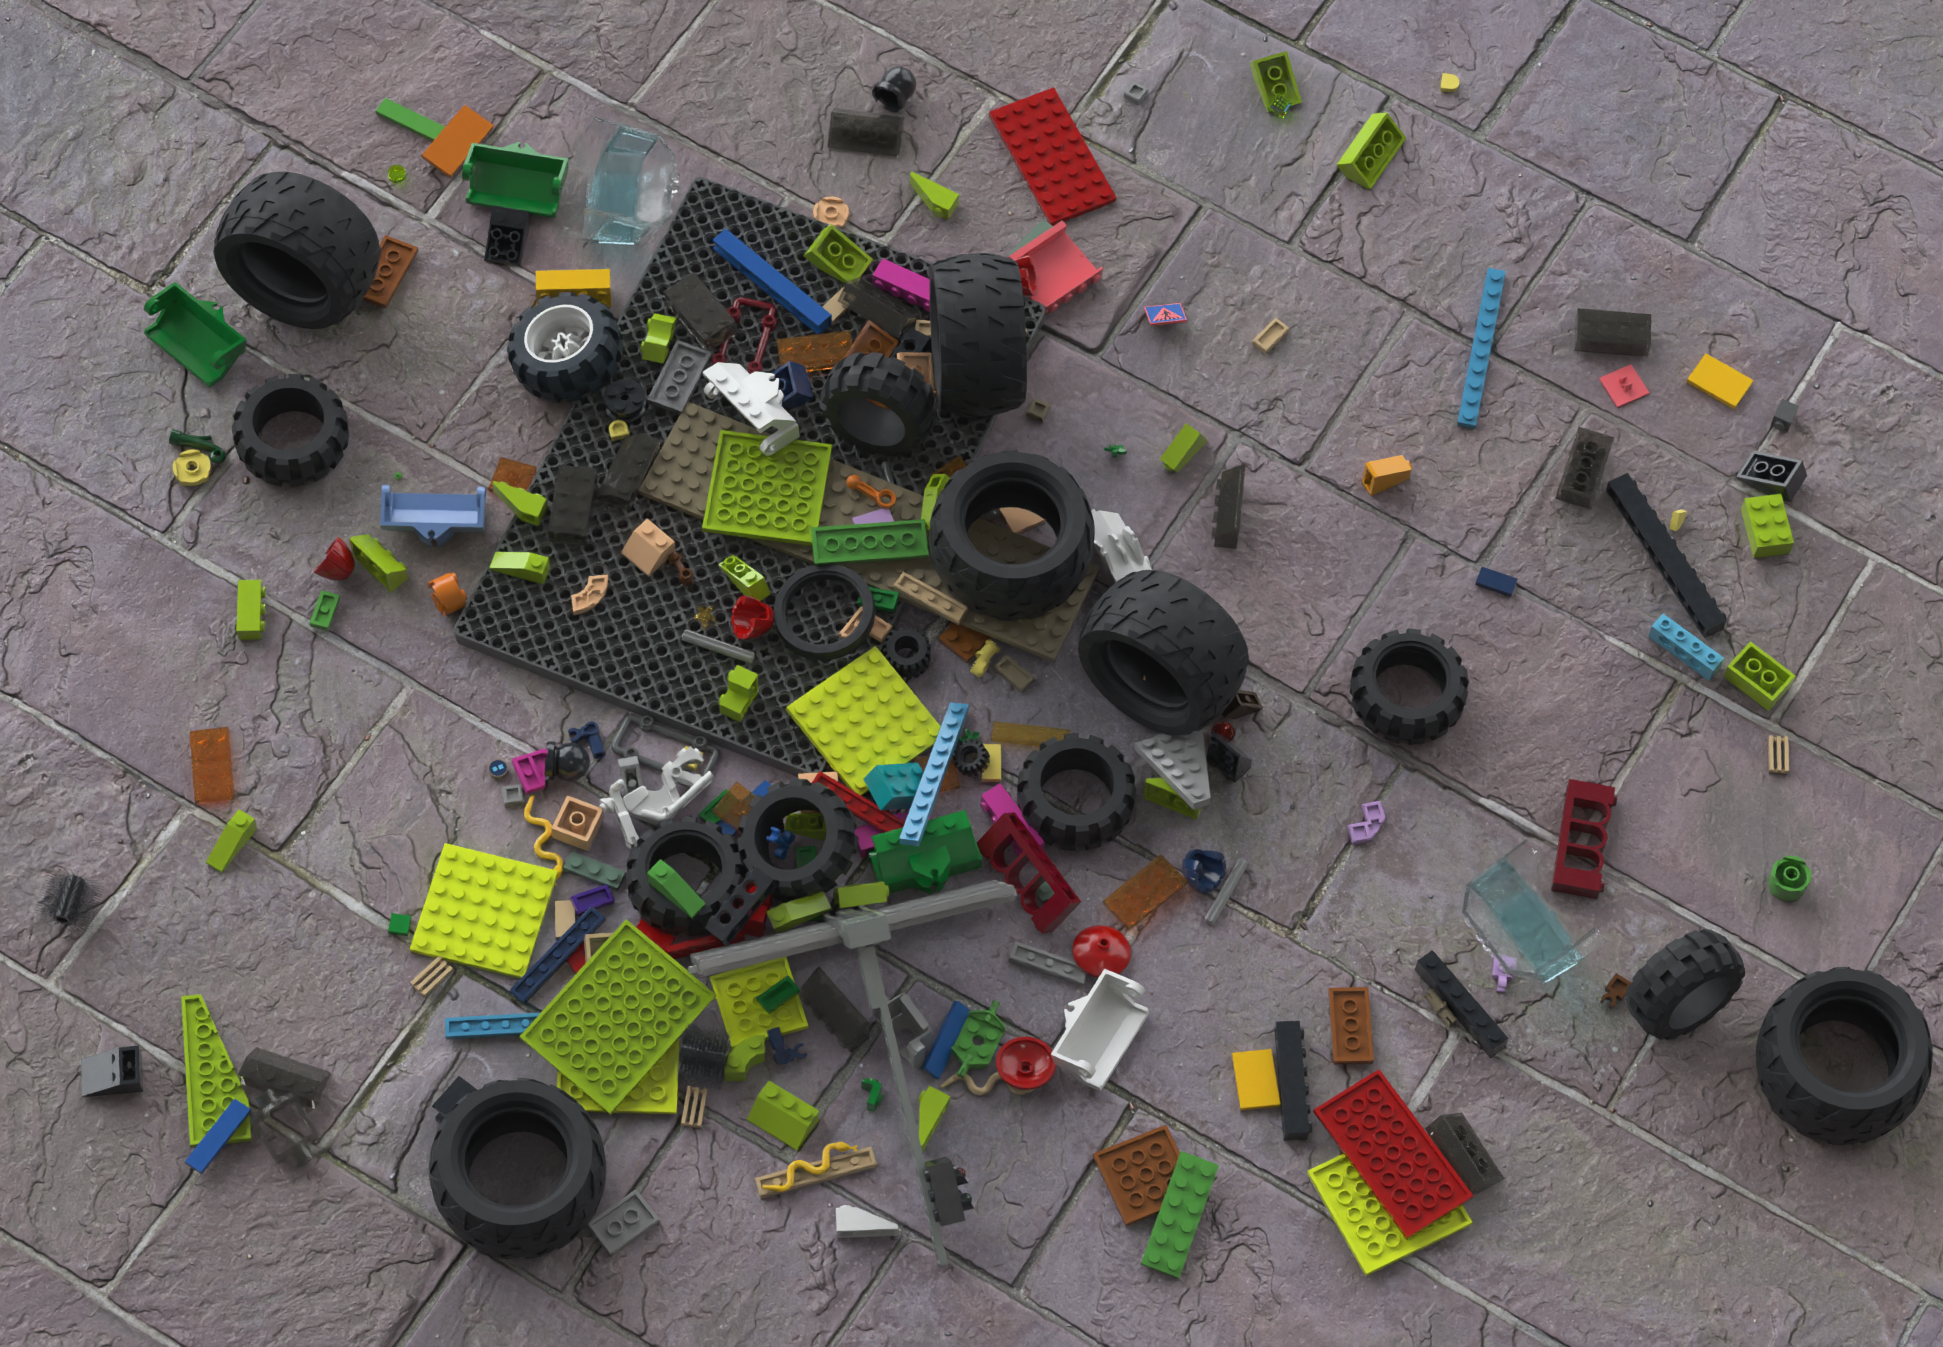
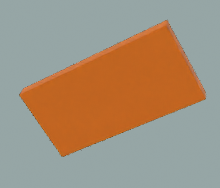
M464 104L423 152L421 158L451 178L465 162L471 143L480 144L493 129L494 125Z

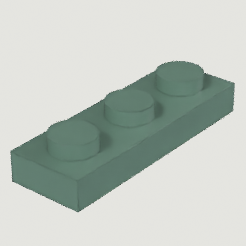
M572 851L563 867L564 871L602 886L607 884L610 889L615 891L619 890L626 875L625 871Z

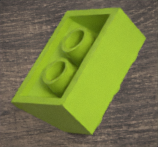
M364 534L352 536L349 539L354 559L387 590L393 592L408 579V569L404 563L394 559L395 557L388 549L385 550L377 538Z
M768 1080L757 1096L747 1121L798 1151L819 1121V1110Z

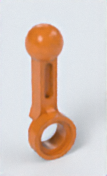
M850 475L847 478L846 484L850 489H856L874 500L881 508L887 509L894 506L896 496L891 490L884 489L878 492L862 482L858 475ZM888 497L891 502L885 504L881 501V498Z

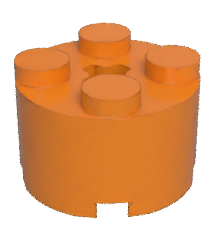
M454 572L451 574L446 573L427 582L428 589L432 588L433 593L430 594L438 611L440 613L443 612V617L464 608L465 600L468 599L463 589L460 590L457 584L459 581Z

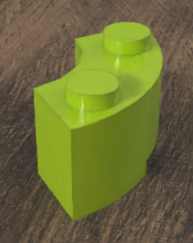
M655 313L651 319H648L647 330L649 331L645 342L642 341L640 352L643 353L642 359L659 363L665 362L669 353V349H667L669 341L673 339L676 324L675 317Z
M765 1034L749 1037L740 1042L731 1051L726 1062L725 1081H745L751 1067L765 1062Z

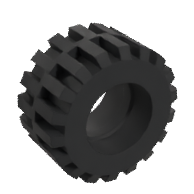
M900 627L897 632L895 630L891 631V636L887 635L886 641L883 643V656L902 679L907 677V680L912 679V676L915 678L919 677V673L923 674L925 669L929 667L931 645L929 644L928 637H925L922 631L918 633L916 628L911 630L910 627H906V629ZM909 648L917 654L911 658H903L897 652L901 649Z

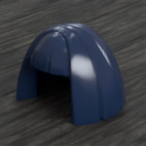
M1192 849L1182 861L1183 876L1195 889L1204 893L1211 892L1221 884V879L1225 876V857L1218 851Z

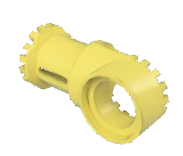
M986 640L984 647L975 653L977 660L974 663L976 664H973L974 667H971L970 672L978 678L982 677L986 672L993 655L1000 651V648L997 647L998 645H995L994 641Z

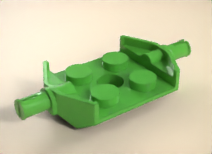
M992 1000L988 1010L969 1011L954 1046L951 1047L953 1056L961 1063V1067L956 1074L958 1077L961 1075V1078H964L967 1070H970V1068L983 1069L988 1067L1006 1029V1026L996 1016V1011L1000 1006L998 1001ZM975 1038H981L984 1043L976 1046L972 1041Z

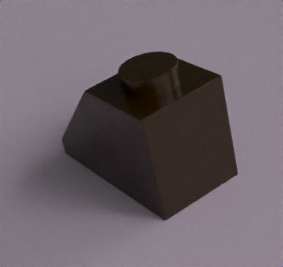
M1239 690L1231 703L1223 711L1222 716L1229 719H1238L1261 711L1263 707L1256 692Z

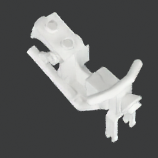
M691 746L687 750L683 748L677 753V759L673 763L669 761L662 767L661 780L663 787L660 790L650 791L645 786H641L625 795L622 800L619 789L624 786V781L619 779L610 787L609 794L611 798L600 799L601 804L599 806L606 814H614L615 811L627 848L631 849V845L636 847L637 840L639 839L630 816L657 826L658 823L674 818L712 782L714 775L710 771L702 777L699 774H692L681 769L689 764H697L699 766L703 764V755L698 749H693ZM677 782L690 787L681 797L676 789L675 783Z

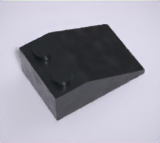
M1753 450L1736 478L1766 495L1781 494L1783 501L1791 502L1806 479L1807 473L1803 460Z

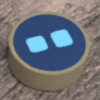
M501 759L493 760L488 766L489 775L496 780L505 778L508 774L506 762Z

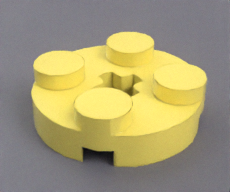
M186 450L179 454L177 460L173 462L174 475L181 485L196 486L209 480L212 468L210 459L206 454L204 455L198 450ZM190 465H194V467H197L193 471L188 470L190 468Z

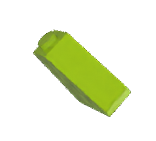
M1186 423L1161 456L1160 460L1164 463L1162 466L1169 472L1174 470L1178 473L1208 440Z
M879 881L835 886L833 888L834 905L838 908L887 902V897H889L888 885H885V882Z

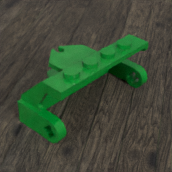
M520 142L503 148L471 143L462 170V180L470 181L466 204L491 208L492 206L529 211L533 215L556 217L562 189L568 174V158L538 154L527 143H525L524 148H519Z
M174 282L145 303L144 311L150 316L155 315L159 311L161 312L156 322L144 330V335L210 388L225 377L238 357L245 352L247 339L224 321L222 306L218 310L213 309V307L218 306L217 302L197 300L179 284Z
M965 810L929 820L919 846L900 844L899 838L903 827L871 836L875 850L868 852L869 863L875 881L885 882V885H888L889 894L913 887L932 895L933 891L930 889L932 885L937 886V892H940L950 876L982 868V858Z

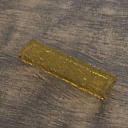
M994 721L992 741L1040 747L1041 743L1053 737L1057 741L1063 740L1064 734H1070V729Z

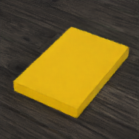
M1705 353L1688 377L1686 383L1735 410L1754 380Z
M1272 1049L1232 1053L1240 1111L1280 1107Z

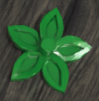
M1109 444V448L1104 447V451L1112 452L1115 458L1117 454L1125 455L1127 453L1123 449V445Z
M966 728L965 736L960 737L958 741L965 740L968 743V739L972 741L974 739L977 740L980 732H973L971 734L970 730Z

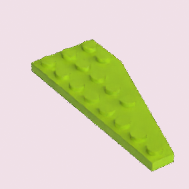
M201 994L181 996L191 1148L197 1147L234 1099L250 1108L249 1100ZM250 1114L226 1144L252 1141Z

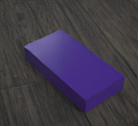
M607 884L573 895L570 898L578 916L584 914L590 906L597 910L612 905L615 902Z

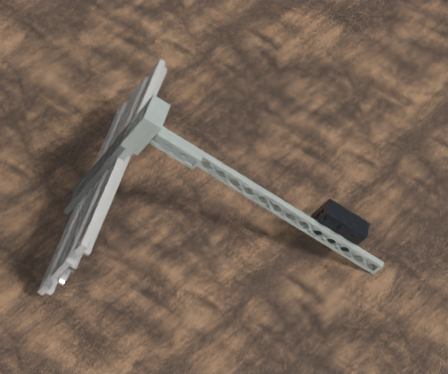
M992 880L873 910L863 907V905L838 908L821 914V920L824 922L690 954L693 966L688 967L689 974L697 972L700 975L709 976L719 972H726V970L763 963V961L775 960L780 957L812 951V949L824 948L842 942L851 949L856 948L869 1008H878L937 1263L940 1266L948 1264L939 1225L946 1226L966 1221L964 1211L975 1208L971 1204V1195L958 1190V1186L968 1183L965 1178L966 1171L963 1168H957L947 1157L924 1162L874 945L890 940V930L922 924L939 918L951 917V915L963 914L968 911H975L1009 901L1012 902L1016 900L1015 896H1017L1014 885Z

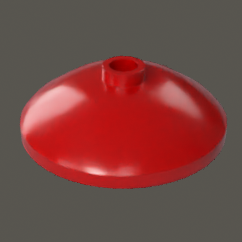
M1095 925L1083 929L1076 936L1072 946V955L1075 963L1082 971L1099 978L1104 969L1116 974L1122 973L1130 962L1131 947L1126 937L1118 930L1109 926Z
M1017 1037L1009 1040L1000 1048L996 1057V1069L1001 1079L1011 1087L1021 1090H1033L1044 1086L1053 1077L1056 1065L1051 1056L1052 1049L1045 1042L1033 1037Z

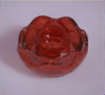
M1228 722L1216 723L1211 729V732L1224 735L1230 741L1235 736V729Z

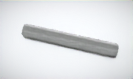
M684 630L682 634L683 641L748 663H752L755 658L754 652L689 630Z
M1238 859L1205 916L1204 921L1209 925H1214L1248 864L1246 860Z

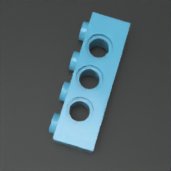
M1662 614L1652 625L1648 637L1708 681L1720 670L1724 657L1665 614Z

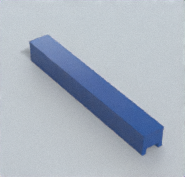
M724 228L713 239V242L716 244L713 250L818 336L828 326L832 325V315L727 229Z

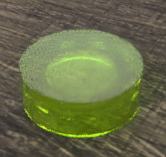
M401 165L391 166L388 169L389 180L393 183L403 182L406 179L405 168Z

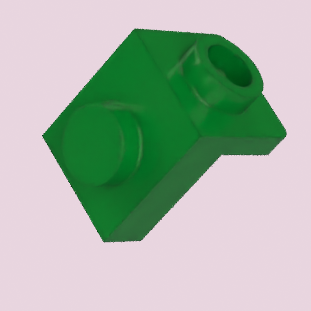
M863 1078L861 1088L870 1091L867 1100V1110L875 1112L876 1106L880 1107L883 1095H881L882 1083L873 1078Z

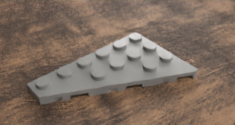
M1202 729L1200 731H1193L1189 735L1161 734L1135 743V751L1193 810L1211 804Z

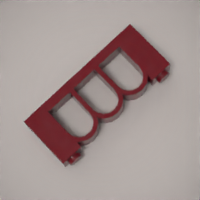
M1569 779L1565 794L1551 891L1597 899L1599 893H1603L1605 881H1602L1601 873L1604 865L1602 853L1608 839L1605 829L1611 817V808L1616 806L1618 795L1614 794L1615 787ZM1573 806L1597 810L1603 815L1604 820L1601 822H1591L1571 818ZM1569 830L1593 834L1599 838L1601 844L1598 846H1586L1568 842ZM1565 855L1589 858L1596 863L1597 869L1586 871L1564 867Z
M1015 812L1003 813L977 841L981 855L986 859L990 858V863L997 872L1006 873L1005 882L1008 885H1014L1016 893L1021 894V905L1027 913L1033 915L1031 920L1039 932H1053L1081 903V900ZM1015 839L1023 852L1008 866L1004 860V851ZM1031 860L1039 873L1024 887L1020 882L1019 874L1021 869ZM1046 881L1054 891V894L1039 908L1035 902V893Z

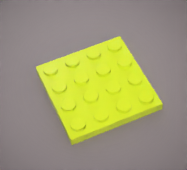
M786 956L710 976V982L713 992L716 994V1001L727 1036H731L729 1038L731 1042L729 1043L732 1050L740 1042L752 1036L765 1034V1040H769L767 1030L775 1027H780L782 1036L808 1029V1023L798 994L769 1015L756 1000V997L786 976H789L794 982Z

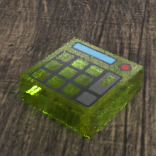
M1278 93L1268 109L1283 119L1293 103Z

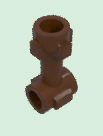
M678 552L671 553L668 556V562L670 566L675 565L680 573V583L684 586L691 585L694 578L693 572L690 569H685L681 562L683 561L682 555H679Z

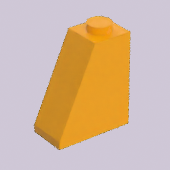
M1403 455L1367 462L1364 467L1362 483L1370 496H1373L1410 479L1412 466L1408 460H1405Z

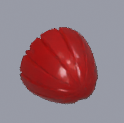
M1031 256L1014 260L1019 266L1023 296H1035L1037 293V276Z
M337 537L326 550V559L316 567L313 573L329 580L341 581L351 575L355 562L347 544L340 537Z
M742 596L735 602L736 605L732 609L731 624L737 638L742 640L757 638L765 634L773 625L774 612L767 604L750 596Z

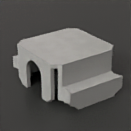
M905 993L899 994L892 1000H889L886 996L891 1019L902 1013V1016L892 1022L894 1034L902 1029H908L914 1035V1040L900 1050L899 1054L902 1058H906L913 1069H918L925 1062V1051L932 1047V1029ZM878 1008L873 1009L874 1017L879 1024H882Z

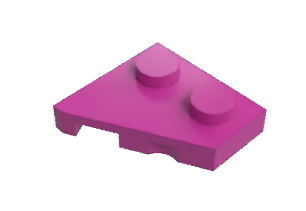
M546 748L512 759L511 763L526 794L542 790L545 787V758H547L548 753Z

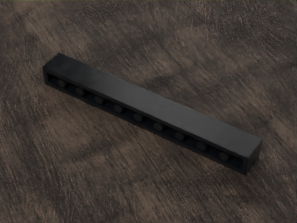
M1626 473L1609 481L1606 492L1702 636L1706 638L1723 630L1727 621L1725 613L1719 610L1715 598L1709 595L1706 585L1703 581L1699 580L1694 567L1690 566L1687 562L1684 552L1679 550L1675 539L1672 536L1670 537L1665 524L1660 522L1655 509L1650 507L1645 494L1641 493L1638 489L1635 479Z

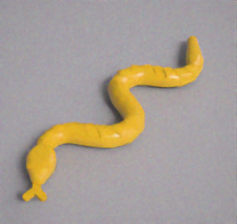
M531 795L524 809V817L528 823L544 826L545 832L535 841L533 848L538 857L557 862L554 870L558 871V879L563 873V859L557 853L542 850V845L552 834V825L546 819L534 818L530 815L534 801V795Z
M844 1142L828 1144L822 1152V1165L820 1167H814L803 1160L793 1161L787 1168V1183L785 1185H763L762 1188L776 1192L788 1191L794 1185V1172L796 1168H803L813 1175H821L827 1172L830 1167V1151L832 1149L840 1152L853 1149L857 1152L856 1148L858 1145L851 1147Z

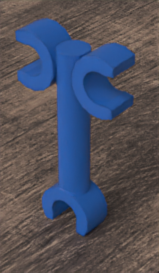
M771 827L772 834L770 837L767 836L766 840L779 845L775 849L774 855L784 860L790 847L789 844L794 841L795 835L785 830L781 837V831Z

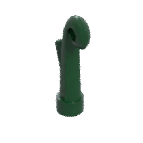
M175 429L171 431L169 444L183 445L211 452L209 459L217 464L224 462L227 457L226 452L221 447L207 441L212 439L210 435L196 436L183 434L182 431Z

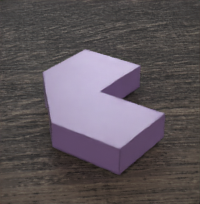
M1381 801L1362 804L1361 808L1365 822L1348 825L1347 828L1352 845L1371 842L1384 823L1386 817Z

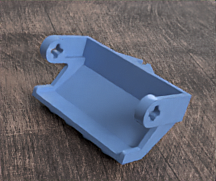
M382 485L380 515L382 530L415 531L421 542L432 547L431 541L436 540L438 548L452 538L454 532H485L486 487H477V494L393 493L391 492L390 485Z

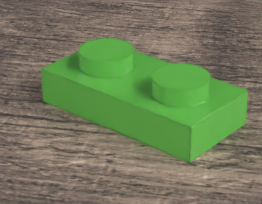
M321 590L310 620V627L329 631L340 601V595Z

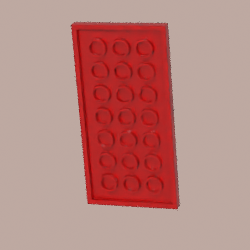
M1054 87L989 111L991 121L1050 225L1054 226L1060 221L1065 222L1116 202L1117 197Z
M1380 1069L1313 1110L1318 1120L1406 1240L1473 1199V1194Z

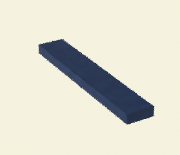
M590 906L520 978L509 992L525 1005L584 944L585 934H593L606 921V918Z

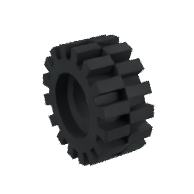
M968 739V743L965 740L961 741L963 745L960 746L958 744L956 746L958 750L955 749V755H952L955 766L963 775L966 776L967 774L968 777H972V773L974 776H978V771L982 774L984 772L982 768L987 769L986 763H990V755L987 749L976 739L973 741ZM976 752L978 754L974 762H965V757L969 753Z

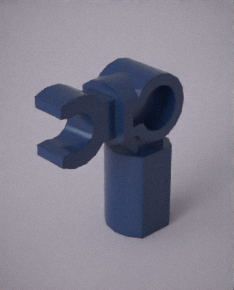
M591 721L580 729L571 728L568 730L569 736L576 735V737L570 739L571 743L577 744L581 739H588L594 759L602 758L606 755L600 730L596 722Z
M780 1027L767 1030L772 1050H775L774 1061L777 1064L784 1065L794 1061L795 1057L805 1058L807 1056V1053H798V1048L804 1046L803 1043L794 1045L793 1049H784L785 1043Z

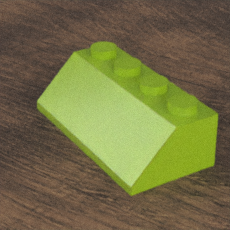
M1387 112L1372 114L1336 165L1346 178L1367 189H1371L1406 137Z

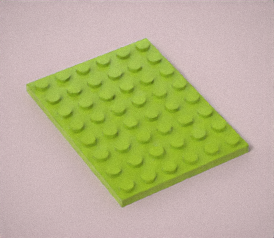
M626 919L519 1038L611 1115L685 1033V1027L686 1029L689 1028L687 1024L689 1023L691 1026L716 998V994L692 974H689V971Z

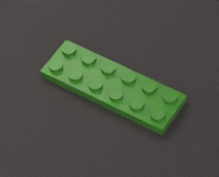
M925 519L811 527L814 565L928 558L929 556Z
M1180 1152L1140 1265L1177 1279L1180 1278L1219 1165L1186 1152Z

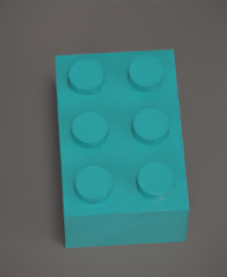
M919 763L876 765L866 775L864 781L880 811L910 809L922 779L923 771Z

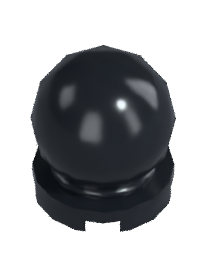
M903 66L892 67L884 73L881 81L872 89V96L876 102L879 100L885 105L884 109L897 113L903 109L906 100L914 94L916 78L909 69Z
M555 741L547 742L548 758H545V780H554L556 775L566 781L579 780L589 770V755L581 745L564 743L558 747Z

